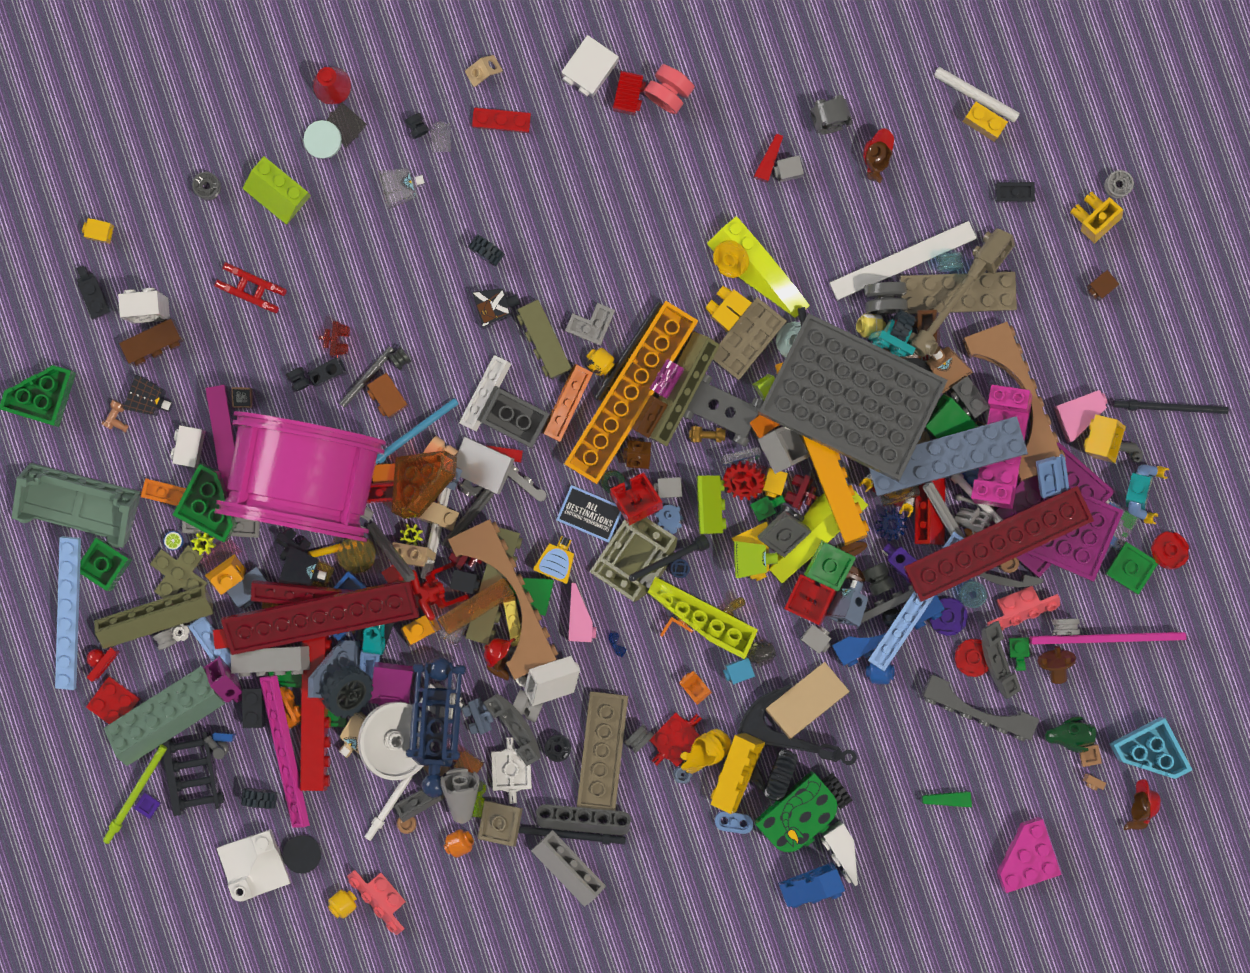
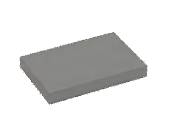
M464 437L453 467L462 470L461 478L496 494H500L514 459Z

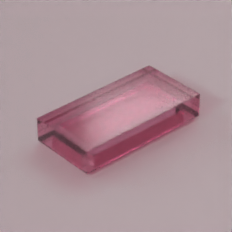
M229 538L227 542H222L200 563L210 572L235 554L237 556L242 550Z

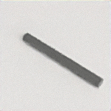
M389 346L339 404L345 408L389 358L388 355L394 353L395 350Z

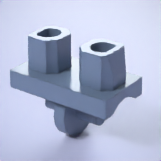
M480 697L468 702L462 708L464 716L473 715L475 719L474 723L469 724L471 734L480 733L481 735L493 730L490 724L494 721L485 704L482 703Z

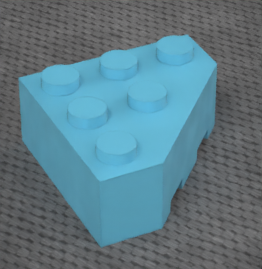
M1159 717L1109 743L1117 760L1174 779L1192 771L1165 718Z

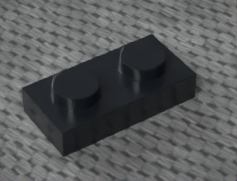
M996 182L995 184L996 203L1035 202V182Z

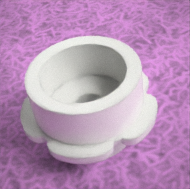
M180 624L171 628L172 638L177 642L180 640L185 641L188 638L189 628L187 625Z

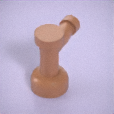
M112 400L110 403L112 410L107 419L102 422V425L109 429H112L114 426L126 433L129 426L115 419L119 412L125 410L123 409L124 405Z

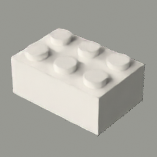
M145 288L143 292L124 290V294H118L120 318L132 324L170 319L168 297L155 290V288Z

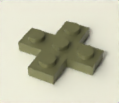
M190 545L185 548L178 559L161 549L150 564L165 575L154 592L162 598L177 594L181 588L188 591L203 585L206 587L208 582L194 572L205 556L203 554L199 555L197 550H192L193 547Z

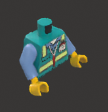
M1140 465L1137 472L1134 471L1132 473L1126 496V507H1128L1130 514L1142 519L1146 524H1156L1153 521V517H1158L1157 513L1145 511L1153 477L1167 479L1168 477L1164 476V473L1169 468Z

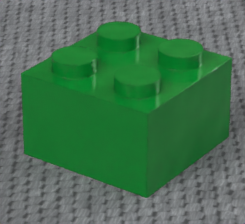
M95 538L80 561V574L104 590L112 591L133 559L111 546L105 540Z

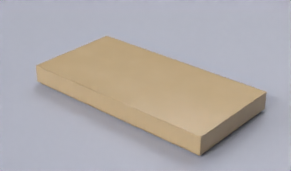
M824 662L765 710L787 737L791 739L847 695L849 690Z

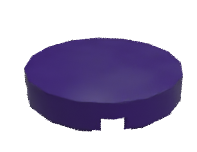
M940 599L945 610L941 612L943 614L941 617L935 620L929 618L932 628L945 636L961 632L968 620L966 608L957 599Z

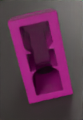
M220 656L204 667L210 687L225 702L233 700L235 703H238L242 700V689L239 680L234 673H231V669Z

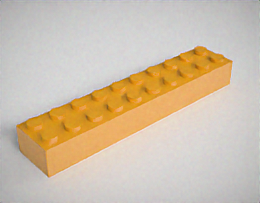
M664 302L565 461V466L597 485L632 430L648 399L655 393L650 387L656 379L657 373L660 372L667 359L672 362L675 361L698 324L697 319L671 303Z

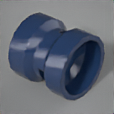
M678 559L671 564L670 571L674 577L684 578L688 575L690 567L688 562Z

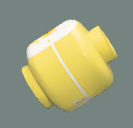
M865 313L856 323V330L862 338H869L871 333L884 331L886 328V323L879 314Z

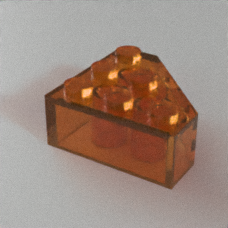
M445 450L396 457L391 512L403 519L421 517L456 476L457 457Z

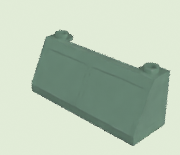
M29 463L17 477L11 519L18 520L21 523H28L34 518L107 537V542L111 546L123 548L130 537L141 492Z

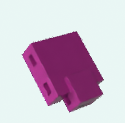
M375 662L372 684L374 689L371 692L370 703L379 704V706L390 702L409 704L413 666Z

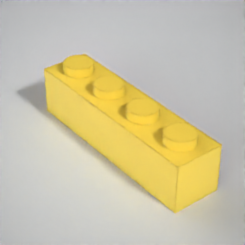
M515 596L503 598L510 639H516L511 643L512 647L518 645L521 635V625Z

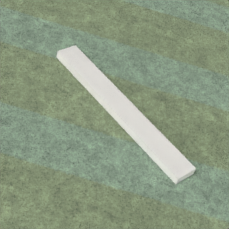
M968 221L834 280L829 284L838 301L864 289L865 285L883 281L977 238Z

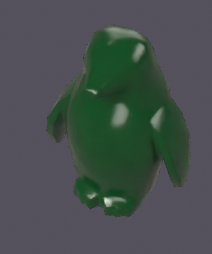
M1081 716L1073 717L1061 725L1047 730L1045 739L1050 744L1062 745L1072 752L1083 753L1089 751V749L1081 746L1093 745L1095 743L1096 727L1093 724L1078 722L1083 720Z

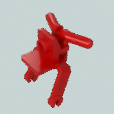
M453 562L428 572L425 576L427 581L422 583L421 586L417 572L412 570L415 579L411 580L417 608L421 607L430 621L435 619V615L429 606L437 604L442 609L469 599L468 594L446 602L444 599V586L435 578V574L454 567L455 564Z

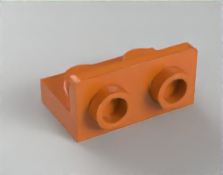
M280 687L288 728L291 729L301 723V709L294 702L293 692L288 687Z

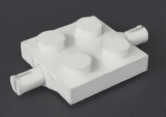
M506 737L507 749L491 752L493 791L503 790L509 792V804H512V796L513 803H517V791L532 789L531 764L526 766L517 753V749H514V738L511 737L510 745V737Z

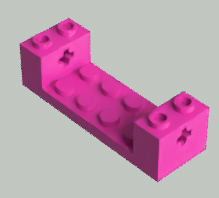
M991 385L988 400L990 411L987 425L1017 416L1025 441L1032 402L1031 391ZM1022 456L979 468L977 480L974 479L971 495L972 501L976 504L1013 509Z

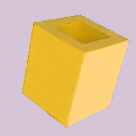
M88 218L87 223L85 222L83 225L82 233L88 240L110 244L114 225Z
M768 468L763 491L766 492L765 495L776 498L777 495L781 496L788 473L780 471L775 474L772 468Z

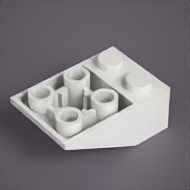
M839 820L822 833L823 837L820 840L828 851L830 849L833 851L831 857L838 867H843L844 870L841 873L849 884L852 882L857 886L854 840L845 825Z

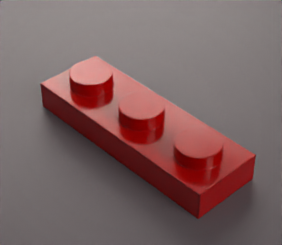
M474 108L472 128L529 133L531 113Z

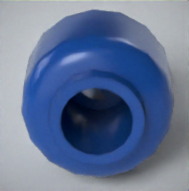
M891 662L885 671H882L872 663H870V666H866V677H870L872 684L887 685L891 680H894L895 667L891 665Z

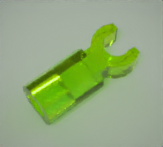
M483 784L482 791L477 792L472 817H482L485 799L482 796L486 791V784Z

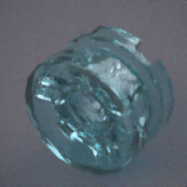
M962 252L936 256V262L939 265L937 266V272L963 269L964 263L961 262V258H963Z
M969 581L960 587L958 597L964 606L977 608L985 603L987 593L981 583ZM974 591L976 593L975 598H971L969 592Z

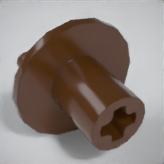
M1055 646V650L1042 653L1038 657L1037 663L1042 669L1049 670L1050 681L1053 684H1063L1068 680L1067 669L1076 663V656L1071 651L1060 650V646Z

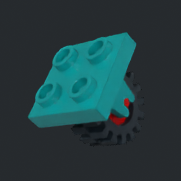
M900 309L894 315V318L889 320L884 331L871 333L868 340L899 357L913 355L916 348L907 344L912 333L915 317Z

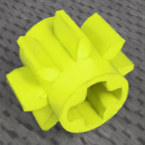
M406 524L407 530H400L404 534V537L400 540H406L408 545L413 543L414 546H417L416 542L418 540L423 541L419 535L423 533V530L417 531L416 524L413 528ZM409 531L417 534L414 536L415 540L407 539Z
M198 532L196 533L198 539L193 538L191 540L195 546L192 550H198L199 555H202L204 551L210 554V548L216 547V544L213 543L214 537L209 536L207 533L202 535ZM206 541L207 544L202 546L200 542Z

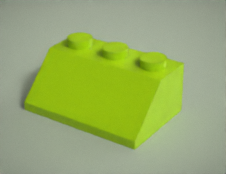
M265 156L252 169L242 188L286 225L311 197L303 187Z
M697 476L699 535L722 534L723 530L726 529V518H722V510H725V499H721V491H724V480H720V476Z

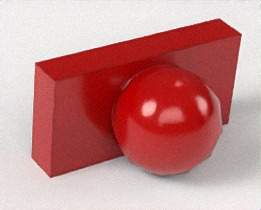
M110 647L106 654L99 649L91 650L86 660L89 666L94 669L86 678L91 682L97 681L120 651L115 647Z

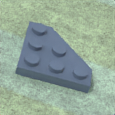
M340 640L308 678V698H322L323 686L327 684V679L332 677L336 670L339 671L342 667L348 668L349 666L359 667L360 641Z

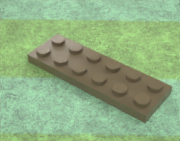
M1015 272L983 273L971 283L950 313L1016 311ZM968 273L900 276V282H905L907 285V293L901 296V298L906 299L908 302V310L905 312L917 314V310H937L940 313L966 279Z
M590 691L577 807L615 811L628 703L627 695Z

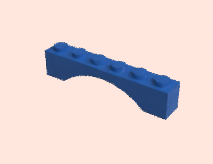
M937 595L934 596L914 626L916 630L925 626L924 621L929 618L935 620L943 615L941 612L945 609ZM886 633L870 638L848 636L832 645V648L841 664L851 667L858 663L857 659L863 655L865 658L871 656Z

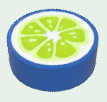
M171 531L164 536L163 542L167 549L175 551L183 546L184 538L179 532Z

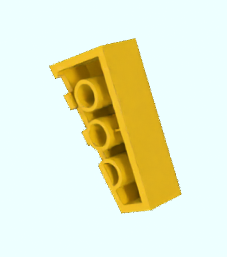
M747 733L734 736L723 770L718 777L717 787L711 794L710 798L712 801L710 805L729 814L736 813L765 745L764 741Z

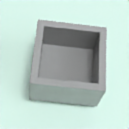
M784 427L758 439L761 449L764 451L769 465L775 474L810 457L802 435L792 430L784 429Z

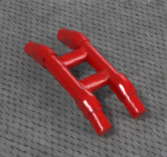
M226 262L223 264V270L241 279L237 288L218 279L214 284L215 287L270 312H278V306L262 300L261 297L265 289L285 296L287 292L285 288ZM248 281L259 285L254 296L244 292Z

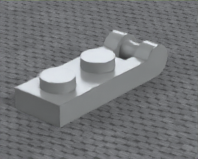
M512 464L508 476L536 500L544 501L547 497L546 492L532 486L534 482L526 475L524 477L518 474L519 469Z

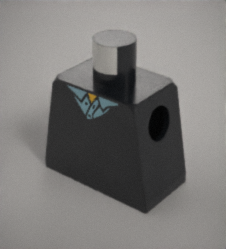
M290 546L279 583L312 586L314 580L325 583L328 572L318 570L319 560Z

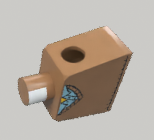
M938 346L936 352L926 362L932 373L948 380L942 393L973 373L966 362L950 347H945L941 350Z

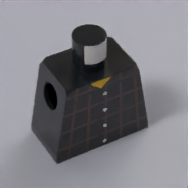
M135 375L123 409L157 416L159 409L170 412L173 402L164 399L165 390L145 378Z

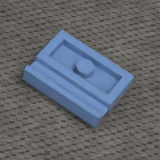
M1060 454L1058 457L1053 456L1036 461L1042 498L1069 490L1066 461L1063 454Z

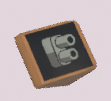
M232 387L233 407L252 408L253 389Z

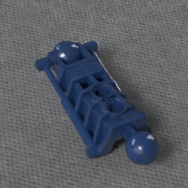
M435 657L431 661H426L425 665L423 663H414L413 671L416 673L414 704H412L409 749L406 750L407 758H412L418 765L429 766V774L422 780L421 786L424 794L431 798H437L443 794L440 766L451 767L453 760L460 758L458 751L461 712L460 692L461 678L466 673L465 665L454 666L453 662H449L444 657ZM425 672L424 687H420L421 673ZM453 673L457 675L456 689H453ZM430 678L435 681H444L448 678V687L430 688ZM420 692H423L422 702H419ZM453 693H456V694H455V704L452 703V694H453ZM429 706H436L435 717H428ZM440 706L445 707V717H440ZM420 707H422L421 717H419ZM419 722H421L420 731L418 732ZM433 722L441 724L440 732L432 730ZM418 737H420L419 746H417ZM434 741L440 744L441 748L438 752L431 749V743Z

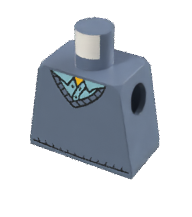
M853 580L849 589L840 588L832 600L826 617L839 624L860 626L868 602V598L860 593L864 584Z

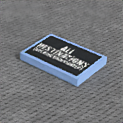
M571 485L556 520L609 543L621 512L615 503Z

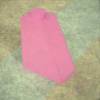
M1100 390L1053 407L1067 443L1074 441L1090 425L1091 420L1095 418V414L1100 415L1107 408L1106 396Z

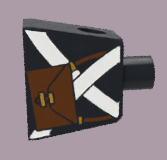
M504 289L472 292L483 329L511 317L509 308L520 305L517 294L506 297Z

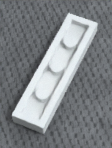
M495 355L493 356L459 422L460 424L477 432L482 417L511 366L510 362Z

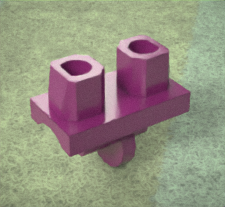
M667 359L660 372L657 373V377L650 389L667 399L683 373L684 368Z

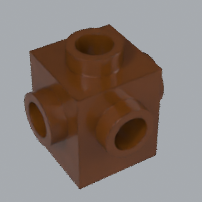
M629 440L628 448H624L623 459H627L626 467L649 469L652 442Z

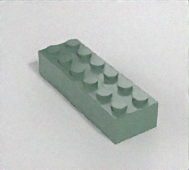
M201 666L104 727V730L115 756L124 765L128 766L220 708L225 702L210 687L205 669Z

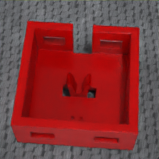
M644 472L630 479L631 489L626 491L624 482L610 489L611 498L629 526L663 509L662 500Z
M800 574L784 609L821 626L837 591L823 584H820L819 587L815 585L816 581Z

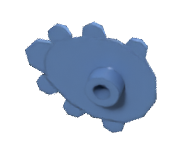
M673 505L663 506V509L655 514L656 517H659L658 525L664 526L663 529L675 534L677 528L682 527L679 521L683 520V516L679 513L681 508Z

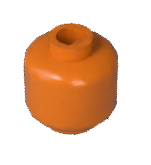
M459 829L447 835L445 839L446 844H444L445 851L455 858L471 852L474 839L470 832Z

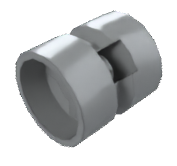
M520 689L513 706L521 715H525V719L535 723L544 703L532 706L525 691Z

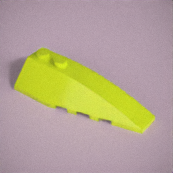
M737 216L707 243L713 252L721 242L726 240L736 241L741 244L748 254L749 266L747 271L738 277L794 318L799 315L798 308L805 307L807 309L810 306L787 275Z
M854 490L853 500L855 503H859L863 511L868 504ZM825 493L810 506L802 521L804 525L810 528L811 533L785 558L779 554L778 564H772L769 569L781 583L786 581L814 556L821 541L828 543L840 532Z
M657 577L654 578L648 593L662 606L710 642L743 659L746 658L758 629Z

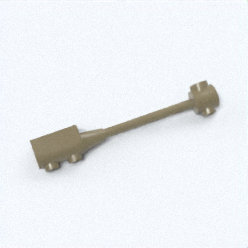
M995 229L993 233L986 232L983 238L984 245L982 247L976 246L973 250L974 261L966 279L927 331L920 330L918 334L911 333L908 343L916 348L914 351L916 355L925 357L926 354L932 356L936 352L938 343L933 337L934 333L973 281L985 271L993 274L996 272L1015 246L1012 234L1001 229Z

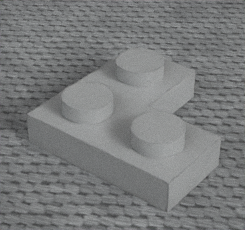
M597 303L591 320L572 313L565 332L601 346L615 310Z

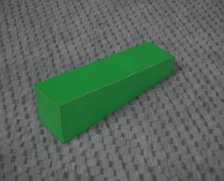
M970 791L921 795L923 804L972 808Z

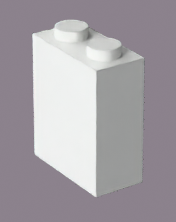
M587 35L562 70V80L570 86L575 85L578 87V91L586 97L589 95L593 98L618 63L619 56Z
M569 656L529 669L524 691L532 706L574 693L580 673L579 665Z

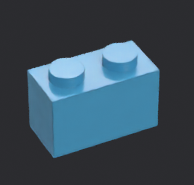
M747 657L726 664V669L723 670L726 680L728 682L731 681L732 684L755 677Z

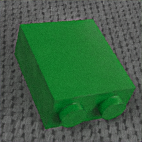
M943 394L939 398L925 430L935 440L979 426L953 398Z

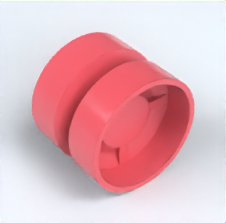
M662 64L655 74L656 79L660 83L650 81L643 92L656 105L676 115L683 105L682 100L678 96L688 98L695 86L680 71Z

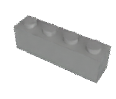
M309 646L265 648L231 655V673H239V677L251 676L252 672H256V676H266L268 672H274V675H286L285 671H291L292 675L303 674V670L310 669Z
M553 830L531 850L584 907L593 901L606 887Z

